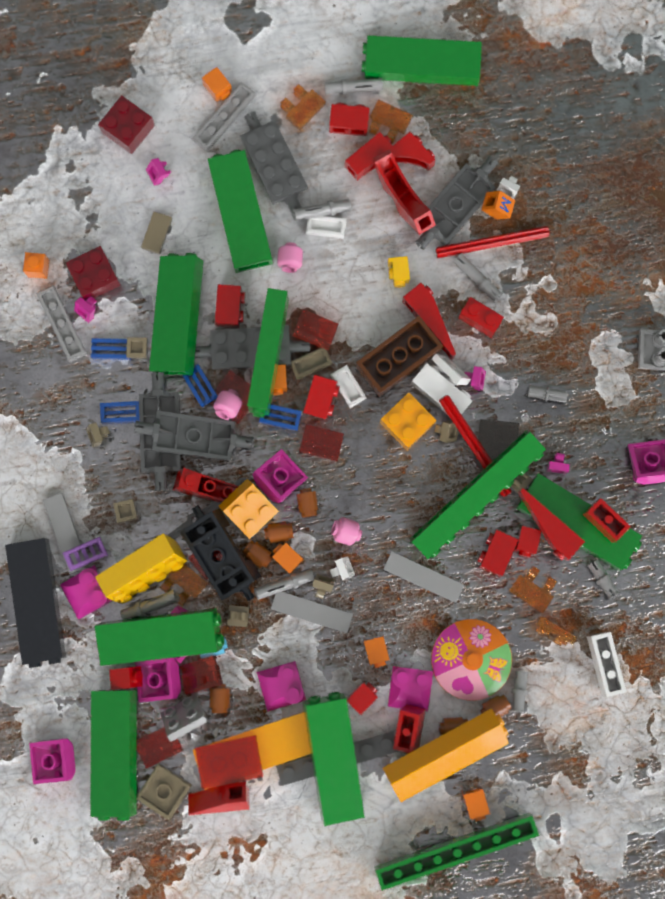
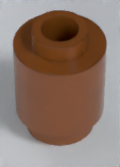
M311 488L301 489L300 493L296 494L299 513H301L302 518L317 516L319 508L316 491H312Z
M286 521L269 523L268 528H264L265 539L270 540V543L285 542L294 538L292 523H287Z
M252 540L242 552L246 555V559L252 560L254 565L260 569L263 566L267 568L273 560L271 551Z
M214 684V688H210V708H212V713H228V708H230V688H226V684Z
M503 694L501 696L497 695L481 704L483 709L480 712L482 714L492 708L495 715L500 714L502 717L508 714L512 707Z
M463 717L443 718L442 722L439 723L440 735H444L466 723L468 719H463Z

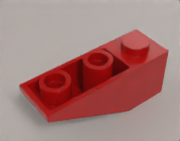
M182 468L177 472L173 490L189 496L222 503L239 486Z
M246 781L225 783L188 794V815L250 810L249 788Z

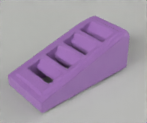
M100 536L63 552L70 571L108 556ZM97 544V547L100 551V554L98 555L96 554L93 548V545ZM89 547L93 557L89 558L85 548ZM80 550L84 555V561H81L80 556L78 554V551ZM73 553H74V555H75V557H76V560H77V562H78V563L75 564V565H74V563H73V561H72V558H71V556H70V554H73Z

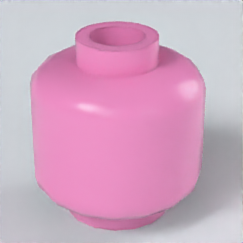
M288 242L278 249L277 264L282 271L294 273L302 267L303 251L296 243Z
M235 390L221 391L213 405L216 411L215 414L224 420L235 418L243 402L239 397V393Z
M341 517L339 520L334 521L331 535H333L336 542L351 546L355 541L360 540L362 530H360L357 521Z

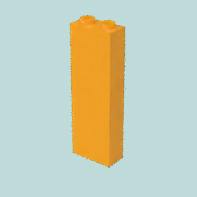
M491 708L383 767L400 802L407 800L509 744L506 738L509 734L500 714L495 715Z
M304 711L194 748L193 753L204 789L206 790L311 754Z

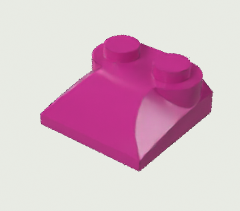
M665 439L628 444L634 481L641 485L665 482Z
M282 449L252 474L256 485L271 501L276 503L283 502L287 496L308 479Z
M96 565L84 569L81 573L60 584L78 620L113 601L105 597L95 576L100 574Z
M174 657L135 662V667L141 666L143 674V686L137 687L139 703L178 698L181 692L179 665Z
M296 661L257 672L267 712L306 700Z
M393 666L388 707L403 708L406 704L424 708L428 712L433 671Z
M68 738L29 743L33 784L72 780L76 768L73 744Z

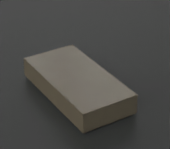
M153 211L141 245L142 249L157 254L161 253L172 217Z
M324 346L292 360L290 366L298 381L333 365Z

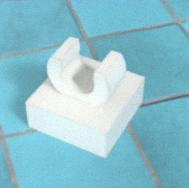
M513 176L509 180L503 178L497 191H501L515 199L520 188L516 184L518 179Z
M348 557L336 560L337 567L330 569L332 577L341 575L342 580L355 575Z

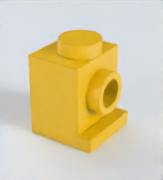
M408 257L388 258L387 265L392 267L388 268L389 280L393 279V285L396 288L405 287L410 281Z

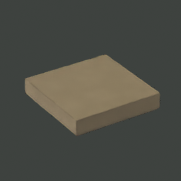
M158 763L138 793L137 800L170 821L192 787V784Z

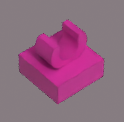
M159 158L152 159L145 169L154 186L161 184L164 178H167L171 173V170L165 171L164 167L167 163L165 161L160 162Z
M92 296L86 301L80 297L75 301L74 312L90 323L94 319L97 301Z
M474 366L473 373L464 372L471 379L469 382L475 390L483 391L486 371L482 367Z
M556 453L554 455V462L550 461L547 463L546 471L567 474L570 464L563 463L565 454Z

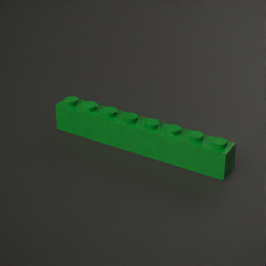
M525 430L410 537V541L427 559L430 557L434 558L439 554L440 548L445 543L449 544L454 540L455 534L460 529L464 530L469 526L470 520L474 516L478 517L484 512V507L489 502L493 503L500 496L499 493L504 488H510L518 475L522 476L529 469L528 466L533 461L537 462L544 455L543 452L546 450L545 447L531 432Z
M526 813L374 866L375 872L383 891L538 837L539 833L533 816L530 813Z

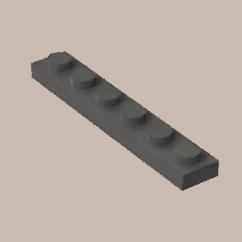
M391 731L354 742L356 763L398 752V750L393 749L395 741L394 732ZM311 755L276 765L281 786L314 777Z

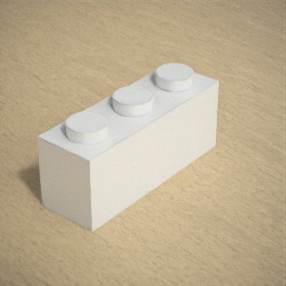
M427 363L412 380L411 385L444 413L446 411L439 400L443 396L449 395L460 413L463 414L472 403L470 394L463 389L460 391L448 379L449 377L444 378L440 374L441 371L432 364L430 366Z
M611 632L587 636L602 696L610 697L627 693Z

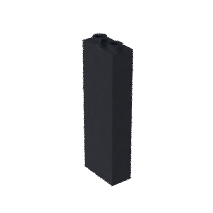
M41 538L7 544L5 548L22 665H29V668L41 666V662L48 661L49 665L61 663V659L66 658L49 539Z

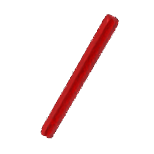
M547 226L440 246L436 248L437 258H443L546 238L549 236V229Z
M443 396L439 400L440 404L485 469L492 462L491 458L450 396ZM504 488L500 492L501 496L505 497L508 496L512 492V490L510 488Z

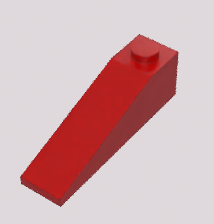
M420 283L403 296L402 302L415 318L418 316L422 318L443 345L442 350L453 360L456 352L435 299L432 296L433 292L429 286H424Z
M522 488L518 494L548 544L554 550L553 554L561 561L563 559L566 561L570 560L585 541Z

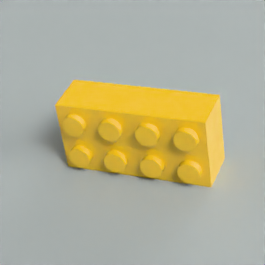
M163 533L98 574L95 578L106 598L124 604L132 600V596L138 592L142 593L148 590L149 585L165 579L166 575L171 571L181 569L183 564L187 562V559L177 541Z

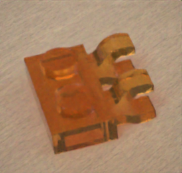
M298 84L293 89V94L301 101L294 106L285 97L280 102V107L288 113L286 119L301 131L326 105V101L313 89L308 93Z
M378 99L370 115V119L373 122L370 125L371 129L369 132L376 135L383 124L390 128L387 136L394 143L399 132L405 134L413 115Z
M183 564L181 569L167 574L169 578L160 586V589L167 593L177 583L184 589L179 595V602H177L183 606L190 596L196 599L208 583L187 565Z
M532 566L525 577L522 575L517 577L509 592L539 612L544 613L554 598L549 593L557 581L549 577L543 587L540 588L532 583L540 570Z
M542 616L538 617L535 622L539 626L535 632L542 636L544 634L549 635V633L556 636L553 642L559 646H566L567 643L573 645L577 639L574 635Z

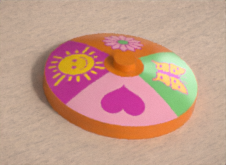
M466 619L449 625L439 634L431 652V667L437 682L446 692L459 699L476 701L494 695L503 687L511 672L512 654L506 638L496 627L485 621Z

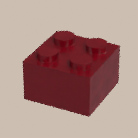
M121 95L99 122L98 126L105 136L132 155L154 128L155 124L152 116Z
M101 246L65 262L85 301L91 296L97 298L121 286Z

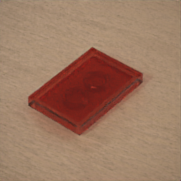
M256 735L195 748L202 789L264 777Z

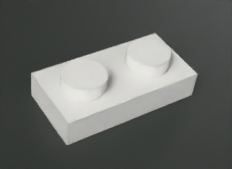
M436 353L431 359L437 364L436 367L439 371L449 376L448 379L453 384L467 385L471 379L446 355Z

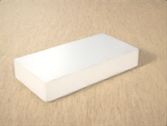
M331 216L310 218L307 220L306 234L344 239L347 218Z
M347 365L330 374L332 379L338 381L337 385L340 386L339 392L350 409L367 399Z

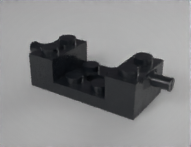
M199 505L195 506L191 510L196 515L197 520L180 531L181 535L222 601L241 591L247 601H250L255 596L249 586L255 580L262 577L252 560L246 562L226 530V527L230 526L221 509L213 510L204 515ZM215 550H219L222 553L223 558L221 561L215 559Z

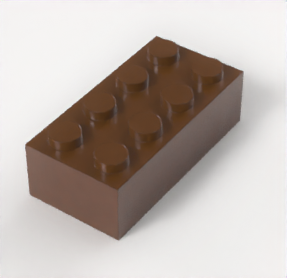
M418 316L358 360L356 368L380 398L432 359L436 353H440L443 345L422 318Z

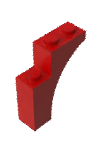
M379 132L345 160V168L358 181L365 174L375 169L372 161L373 158L390 150L397 163L413 164L429 171L434 167L435 155L430 149H426L422 145L423 143L417 135H413L411 132L407 133L393 146L391 139Z
M387 150L373 158L372 161L383 189L394 200L399 215L419 235L436 226L431 210L414 192L400 170L392 152Z

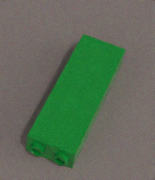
M367 35V43L363 42V54H366V61L362 60L361 72H365V79L382 78L383 81L478 86L482 42Z
M237 149L231 151L230 154L213 155L208 159V164L235 273L272 265V256L245 150Z
M169 253L168 256H160L149 371L156 372L157 375L158 372H162L164 375H193L204 263L202 259L197 257V254L186 253L185 256H179L175 253Z
M267 289L247 404L249 412L253 413L252 416L264 418L265 415L270 414L289 304L288 291Z
M539 473L534 477L527 492L585 541L580 547L582 550L617 571H622L629 567L632 562L630 558L632 553L637 552L642 544L640 541L642 535L629 528L618 541L612 543L583 516L591 506L589 503ZM521 499L516 510L533 519Z
M217 608L101 622L94 626L100 666L216 653L224 646V636L220 634L219 628L221 616L217 613Z
M137 690L91 691L90 817H98L99 821L110 820V817H117V821L130 820L131 816L137 815Z
M331 692L325 697H308V700L303 701L321 820L324 826L365 818L347 698L340 692Z

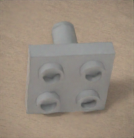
M665 329L639 330L638 369L665 371Z
M197 694L186 697L183 701L166 708L165 711L160 713L170 742L178 738L180 744H184L183 738L187 742L191 739V735L188 733L196 728L198 734H203L201 728L205 732L209 729Z

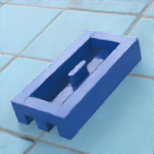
M91 339L92 359L131 360V358L126 357V354H96V351H127V347L97 346V344H127V339Z
M199 364L195 365L193 375H182L201 407H204L218 397ZM199 372L212 396H208L195 373ZM189 377H193L194 381L196 382L197 386L199 387L200 391L205 397L204 401L201 399L200 395L198 394Z
M139 401L100 403L101 423L140 422ZM136 406V410L105 411V408ZM136 414V417L105 418V416Z
M271 404V410L294 414L297 417L292 418L274 413L265 416L294 422L295 425L264 418L259 420V423L298 431L302 411Z

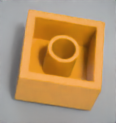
M408 393L380 419V424L408 451L435 425L437 420Z
M248 479L218 506L249 539L279 512Z

